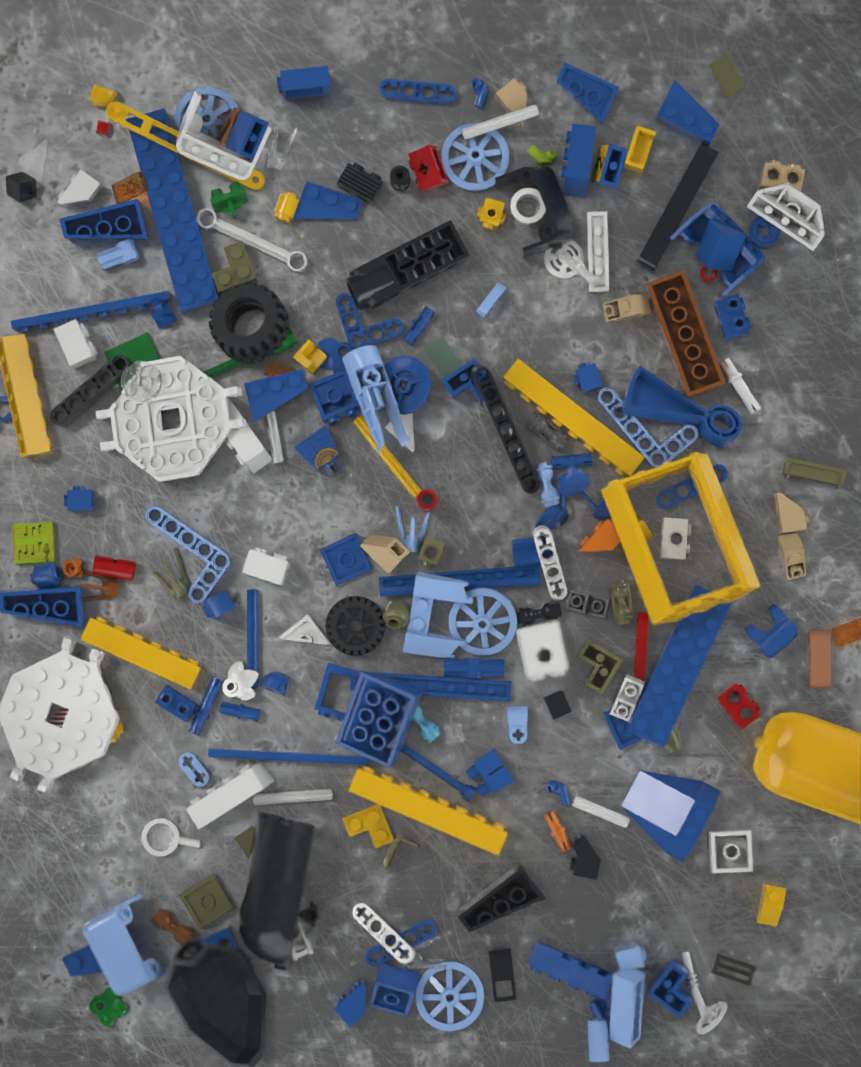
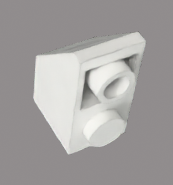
M80 170L72 175L68 188H64L59 193V200L57 202L62 207L91 203L101 190L102 185Z

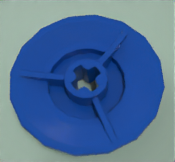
M401 355L390 359L384 367L391 383L395 400L398 403L400 415L413 413L425 404L430 394L431 378L429 371L422 361L413 356ZM404 382H407V383H408V384L406 385V390H405V389H402V387L405 386V385H404Z

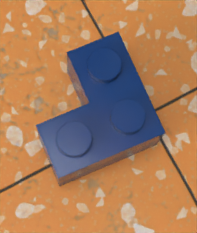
M476 358L441 380L452 399L469 388L479 405L482 404L470 374L472 368L475 365H479ZM480 370L476 377L478 380H481L486 374L483 370ZM493 388L485 391L486 398H490L493 395Z
M671 956L647 986V994L679 1018L692 1004L691 995L679 987L688 976V968Z

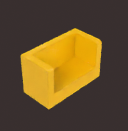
M637 125L623 168L642 174L656 133L655 131Z

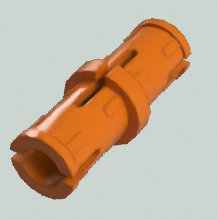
M555 810L550 812L553 820H551L549 813L545 814L543 817L560 851H566L563 842L567 849L572 848L573 846L565 833L566 829L561 825Z

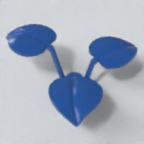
M569 465L567 472L558 478V490L562 497L561 508L555 505L545 510L537 520L535 528L544 525L550 530H554L563 526L569 518L568 512L564 511L566 509L565 495L572 497L578 492L595 508L593 512L594 518L598 520L612 518L604 498L597 505L585 494L584 490L591 484L590 476L585 471Z

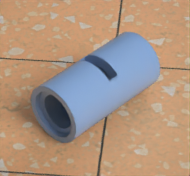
M598 1018L588 1019L589 1061L591 1062L609 1061L608 1019L606 1018L601 1021Z

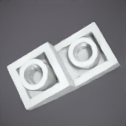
M626 674L610 714L629 722L645 682Z

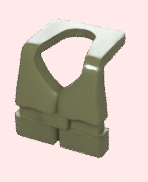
M402 837L395 838L386 852L382 867L387 870L389 869L400 841L417 848L420 845Z

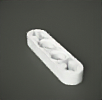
M538 526L534 529L533 537L549 594L553 599L561 600L567 595V587L553 537L547 526ZM540 532L547 534L545 535L547 544L543 545L542 539L539 537ZM546 549L552 550V557L544 558L542 556L543 551ZM552 567L558 569V574L555 576L547 574V571ZM556 581H558L559 588L561 589V593L558 594L555 591L554 585Z
M360 903L353 908V917L399 962L408 964L414 960V949L369 905ZM366 908L365 914L368 917H372L373 914L374 917L368 921L364 916L359 917L360 912L358 910ZM374 921H380L382 924L379 932L372 930L371 926ZM392 934L396 937V943L393 946H388L386 938ZM398 947L405 951L409 950L408 955L410 957L402 959L403 954L399 950H396V952L394 950Z

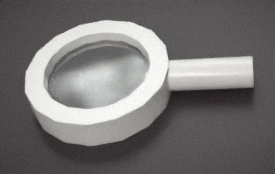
M156 818L150 821L142 832L144 848L155 856L171 854L178 844L199 848L201 840L180 837L177 825L166 818Z

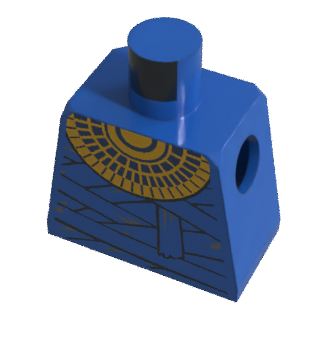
M325 425L294 447L317 472L325 467L330 476L341 470L334 461L340 456V453Z

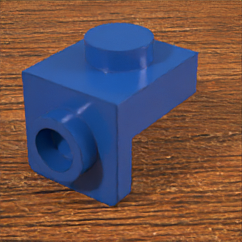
M612 990L607 992L605 999L597 997L591 1002L592 1014L599 1021L611 1015Z

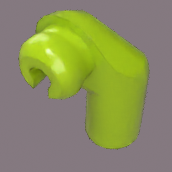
M534 144L527 150L528 154L538 164H551L557 157L554 150L540 152Z

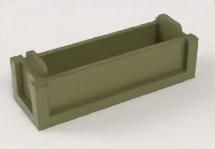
M786 458L782 475H786V479L792 476L836 485L835 489H839V486H844L847 470Z

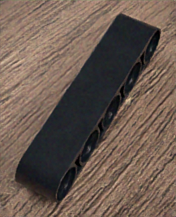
M123 355L113 357L50 412L51 421L61 427L71 424L132 371V361ZM125 360V368L119 370L118 363ZM106 373H110L111 378L109 382L104 383L103 376ZM94 386L95 393L89 396L87 391L89 387ZM79 399L80 406L73 409V401ZM64 412V420L58 422V414Z

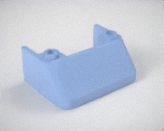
M141 893L94 917L83 926V933L113 992L119 996L125 995L168 972L171 966L170 964L161 968L154 959H148L143 962L125 927L133 918L129 904L143 897Z

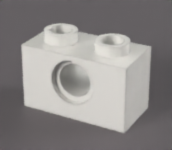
M662 518L660 558L685 560L686 556H689L690 544H687V536H691V524H688V519ZM674 533L679 534L681 537V542L678 545L671 542V536Z

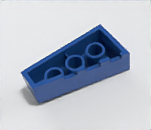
M138 199L59 219L65 239H149Z
M67 585L50 588L1 590L0 613L83 627L85 625L83 589L81 585Z
M538 940L527 962L531 966L530 970L539 974L545 972L549 974V978L558 982L560 980L567 982L569 987L577 990L580 988L586 991V994L595 998L605 999L613 980V975L610 971Z

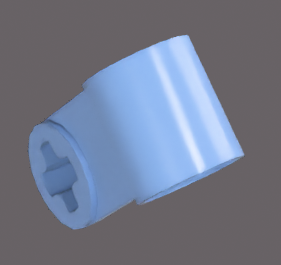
M507 706L508 736L514 744H521L527 739V706ZM516 729L523 733L520 741H516V738L512 736V733H516Z

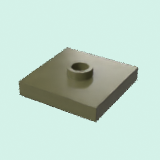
M214 874L179 894L199 930L234 909L233 904Z

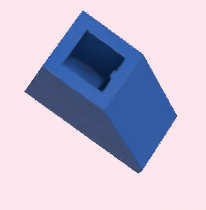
M227 590L203 601L205 606L202 607L208 618L212 617L214 620L237 608Z
M365 980L361 983L356 981L349 988L351 992L346 997L342 994L334 1002L336 1004L334 1011L349 1027L353 1026L365 1014L367 988Z

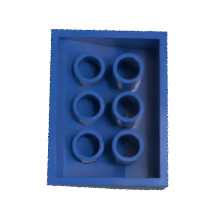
M361 671L335 744L387 768L392 767L398 761L423 690L402 681Z

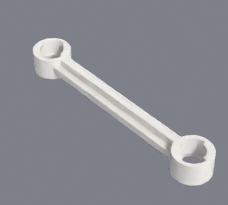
M202 209L197 214V222L204 230L215 229L238 241H243L244 244L287 263L289 269L293 272H302L307 267V258L300 251L291 253L217 218L215 212L211 209ZM212 213L214 216L213 224L210 226L202 225L200 217ZM302 256L304 258V265L299 269H294L290 265V259Z

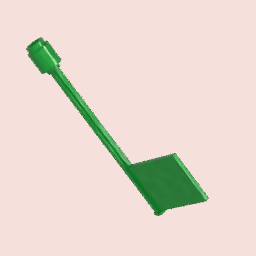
M291 328L285 331L288 336L285 341L282 340L281 344L283 346L279 350H274L275 354L288 350L297 343ZM148 332L104 352L108 362L116 355H123L133 363L132 371L118 383L121 392L129 380L137 373L138 367L142 362L160 359ZM233 358L204 371V373L212 378L246 361L244 360L241 363ZM125 360L120 361L118 369L122 370L125 368Z

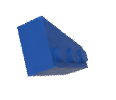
M675 80L655 121L708 146L720 125Z
M572 123L571 131H567L565 143H569V147L565 148L563 160L567 161L566 166L562 165L561 178H564L562 189L564 196L584 199L586 197L596 127Z
M89 944L62 958L70 977L103 972Z

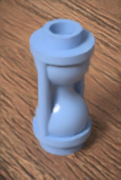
M547 462L537 464L534 470L538 480L543 484L541 492L542 504L545 505V508L561 504V496H559L558 490L551 485L553 477L552 465H548Z

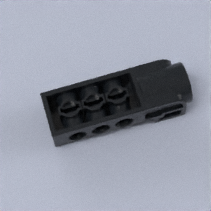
M450 220L359 266L349 273L345 283L357 307L360 310L365 309L367 313L391 301L392 298L468 260L470 255Z

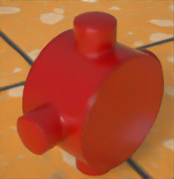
M98 120L96 134L100 133L108 136L111 123Z

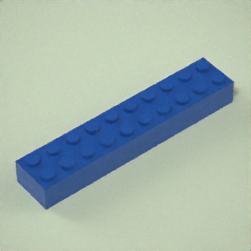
M165 108L144 114L171 127ZM137 117L126 119L128 123L139 128L143 123V120ZM152 125L149 133L176 146L172 134ZM129 130L180 312L185 314L213 306L215 300L219 301L220 299L211 274L212 270L179 154Z

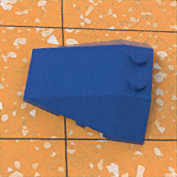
M639 770L621 807L665 853L683 862L694 847L715 807L720 790L699 780Z

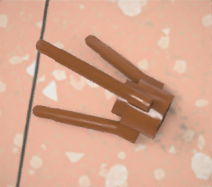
M233 108L232 113L229 114L227 121L217 135L216 140L218 141L223 136L220 143L221 147L224 146L242 109Z
M81 568L83 573L106 581L102 582V586L82 584V588L101 590V594H105L83 597L84 602L104 599L112 600V597L117 598L119 582H115L114 578L92 575V571Z

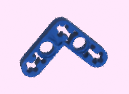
M342 293L336 298V307L348 343L353 349L375 345L397 338L403 334L404 324L396 318L362 328L352 296ZM345 297L346 300H350L348 303L349 311L354 309V312L342 315V312L346 311L344 306L339 305V303L342 302L341 298ZM349 316H354L357 320L356 325L353 327H348L345 324V320ZM392 323L401 326L398 329V333L392 330L388 332L389 336L385 337V330L382 326L386 325V329L391 328ZM373 329L381 330L382 336L380 339L375 340L371 338L370 333ZM367 331L369 343H366V339L361 340V345L359 346L351 342L354 340L355 335H358L359 338L365 337L363 332Z

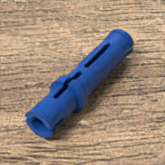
M211 676L197 711H194L195 716L188 732L200 736L205 721L209 719L208 714L223 680Z

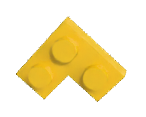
M380 804L342 818L349 837L368 830L375 848L391 843L394 840Z

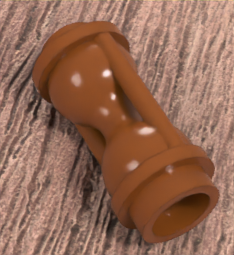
M159 908L151 919L155 928L157 926L160 930L171 932L175 941L180 943V946L186 941H191L194 937L191 934L193 929L176 924L173 921L172 915L167 913L166 909L162 910Z

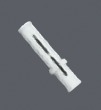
M730 357L725 360L729 368L724 361L719 363V366H721L728 377L727 381L732 383L750 415L755 413L751 404H753L756 411L761 409V406L742 379V373L737 371Z

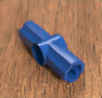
M444 659V677L465 676V678H483V676H504V659Z

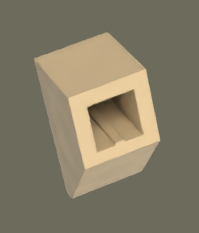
M633 294L602 303L606 323L651 314L648 294Z
M798 532L778 536L779 552L787 581L807 576L804 547Z
M372 534L360 545L388 574L410 553L396 537Z

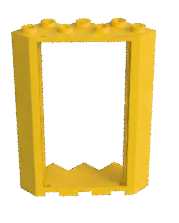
M691 453L686 458L674 462H665L651 470H642L633 476L621 480H612L607 483V487L601 490L653 624L679 621L692 613L705 612L718 604L731 603L761 587L708 454ZM689 469L734 585L671 606L627 492L640 484L654 483L667 475L681 474Z

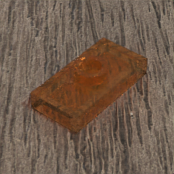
M137 172L111 185L117 204L131 200L148 191L143 172Z
M861 618L831 629L838 648L861 640Z

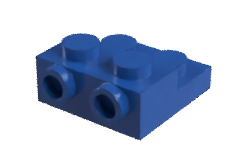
M346 369L308 384L324 424L334 425L340 422L339 418L344 416L351 418L359 414L358 411L361 408L358 400H356Z

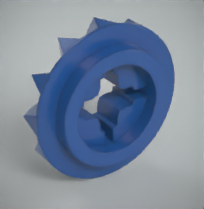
M761 216L756 217L749 227V237L755 244L761 247L772 246L781 235V229ZM770 225L768 230L770 236L765 234L760 238L761 230L759 227L765 228Z

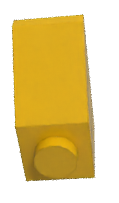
M763 883L756 923L777 926L783 909L785 887Z

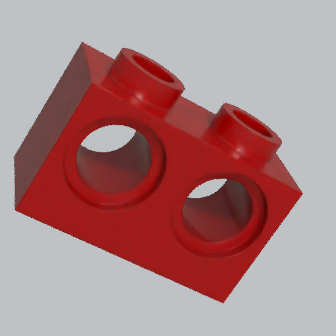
M733 683L715 698L736 726L742 730L761 716L758 712L760 707L754 700L750 701L746 696L748 692L742 684ZM732 691L738 693V700L734 703L728 699V695ZM745 707L749 708L751 712L747 719L741 717V710Z

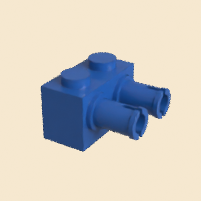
M736 294L714 301L713 306L724 341L750 333L751 323L749 317L745 318L743 310L746 308L743 298L739 299V295Z

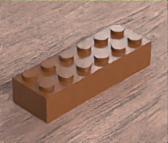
M685 270L646 283L645 290L684 396L690 398L723 386L726 382Z

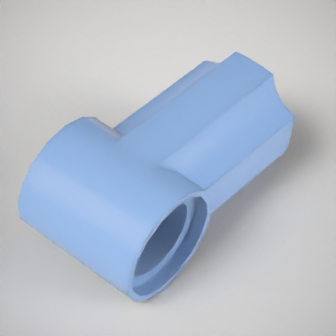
M133 239L124 240L113 248L97 253L102 270L122 263L128 264L140 258Z

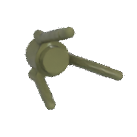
M175 547L174 552L183 582L181 578L175 580L164 561H161L160 564L172 584L169 585L156 571L153 572V575L164 585L171 596L174 595L178 599L189 592L188 586L191 584L187 579L178 549Z

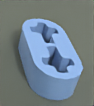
M498 282L479 306L476 313L484 318L507 288Z
M186 752L180 756L179 765L191 782L198 787L206 785L209 782L210 775L196 755ZM185 756L187 758H193V761L191 763L195 767L194 769H192L189 765L185 766L183 764L185 762ZM195 770H197L199 774H205V782L202 783L201 781L197 782L195 780L197 778V775L194 772Z

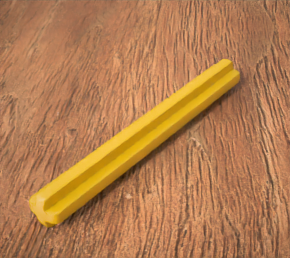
M362 416L357 417L353 423L376 451L378 447L370 433L367 422ZM384 445L378 454L408 492L416 498L422 490Z

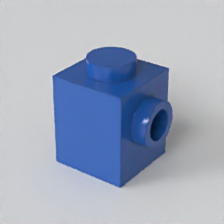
M589 362L578 365L579 369L575 370L576 375L573 376L576 387L580 386L582 394L602 388L603 385L595 363L590 365Z
M73 486L72 490H67V495H64V507H67L68 511H94V491L85 490V486Z

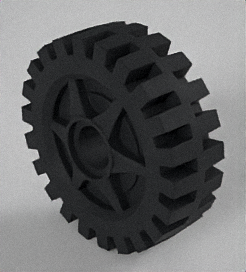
M350 596L343 598L330 609L327 615V637L331 644L344 654L352 656L367 654L379 645L384 636L385 622L383 613L373 601L365 597ZM353 620H358L361 623V629L357 632L350 629V623Z

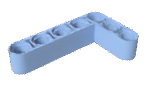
M604 388L598 393L597 401L633 447L645 457L644 460L651 468L661 466L653 463V455H660L663 460L662 464L671 461L698 437L697 428L693 425H686L659 446L635 416L624 415L623 418H617L614 415L616 408L622 409L623 401L613 389ZM607 392L611 394V402L606 403L602 401V393ZM633 423L636 425L637 432L635 434L627 431L628 424ZM689 429L693 432L694 436L691 440L684 438V430ZM641 439L649 441L650 447L648 449L640 447L639 442ZM669 442H675L678 445L677 452H670L668 450Z
M157 506L150 507L146 511V519L149 523L208 563L189 590V598L192 602L203 603L230 567V556ZM154 510H158L161 514L160 519L157 521L151 519V513ZM174 521L177 524V529L175 532L170 533L167 530V525L169 522ZM187 533H192L194 537L193 542L190 544H186L183 540L184 535ZM207 544L210 547V552L208 555L203 556L200 553V547ZM219 556H225L227 559V563L223 567H219L216 564ZM209 572L215 575V580L211 584L205 581V575ZM196 589H201L204 593L203 598L200 600H196L193 597Z

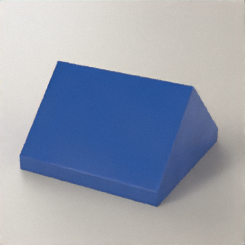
M709 219L695 256L709 269L732 271L746 234Z

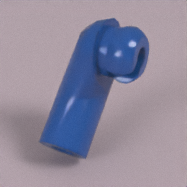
M475 78L471 82V86L477 94L474 106L483 109L489 95V90L482 79Z
M551 780L546 784L547 792L558 795L561 805L571 803L565 784L556 780Z

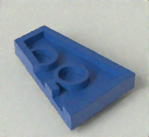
M564 63L556 80L567 93L603 124L619 89L618 86L567 63Z
M306 181L294 220H357L363 200Z
M303 369L244 383L254 423L308 389Z

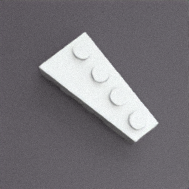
M262 761L251 768L247 765L238 771L240 775L235 778L233 775L222 781L224 785L220 788H217L216 785L206 791L207 796L201 798L199 795L190 801L191 806L186 808L198 830L274 782Z

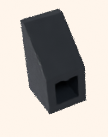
M579 834V838H575L573 850H576V856L571 858L570 870H573L572 874L575 876L597 880L601 859L584 834Z

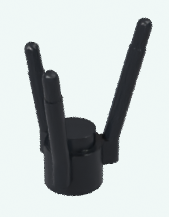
M310 902L311 907L304 908L298 914L303 923L309 924L306 935L310 934L312 928L315 927L314 922L318 919V906L314 902Z

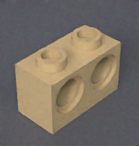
M769 160V163L765 162L763 165L759 189L788 183L801 192L805 169H800V166L796 164L784 166L779 161ZM774 171L777 174V179H769L767 173ZM794 175L797 178V183H790L787 180V176Z

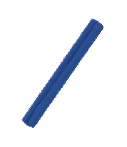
M248 589L247 670L258 672V590ZM258 678L251 687L252 689L258 688Z

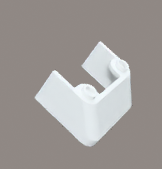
M195 91L180 126L176 141L178 152L238 180H246L250 177L272 128L268 124L253 160L226 148V144L221 147V141L200 133L202 118L195 111L202 96L198 91Z

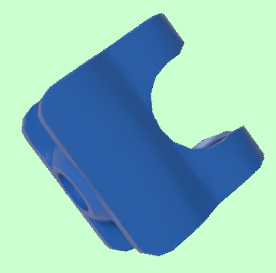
M775 604L768 608V612L775 622L772 630L762 632L752 624L744 628L748 637L767 658H773L797 637L798 632L796 625Z

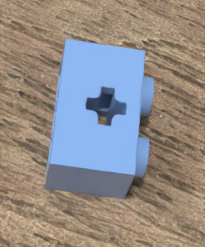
M637 942L613 947L620 971L645 966L643 962L647 960L645 950Z

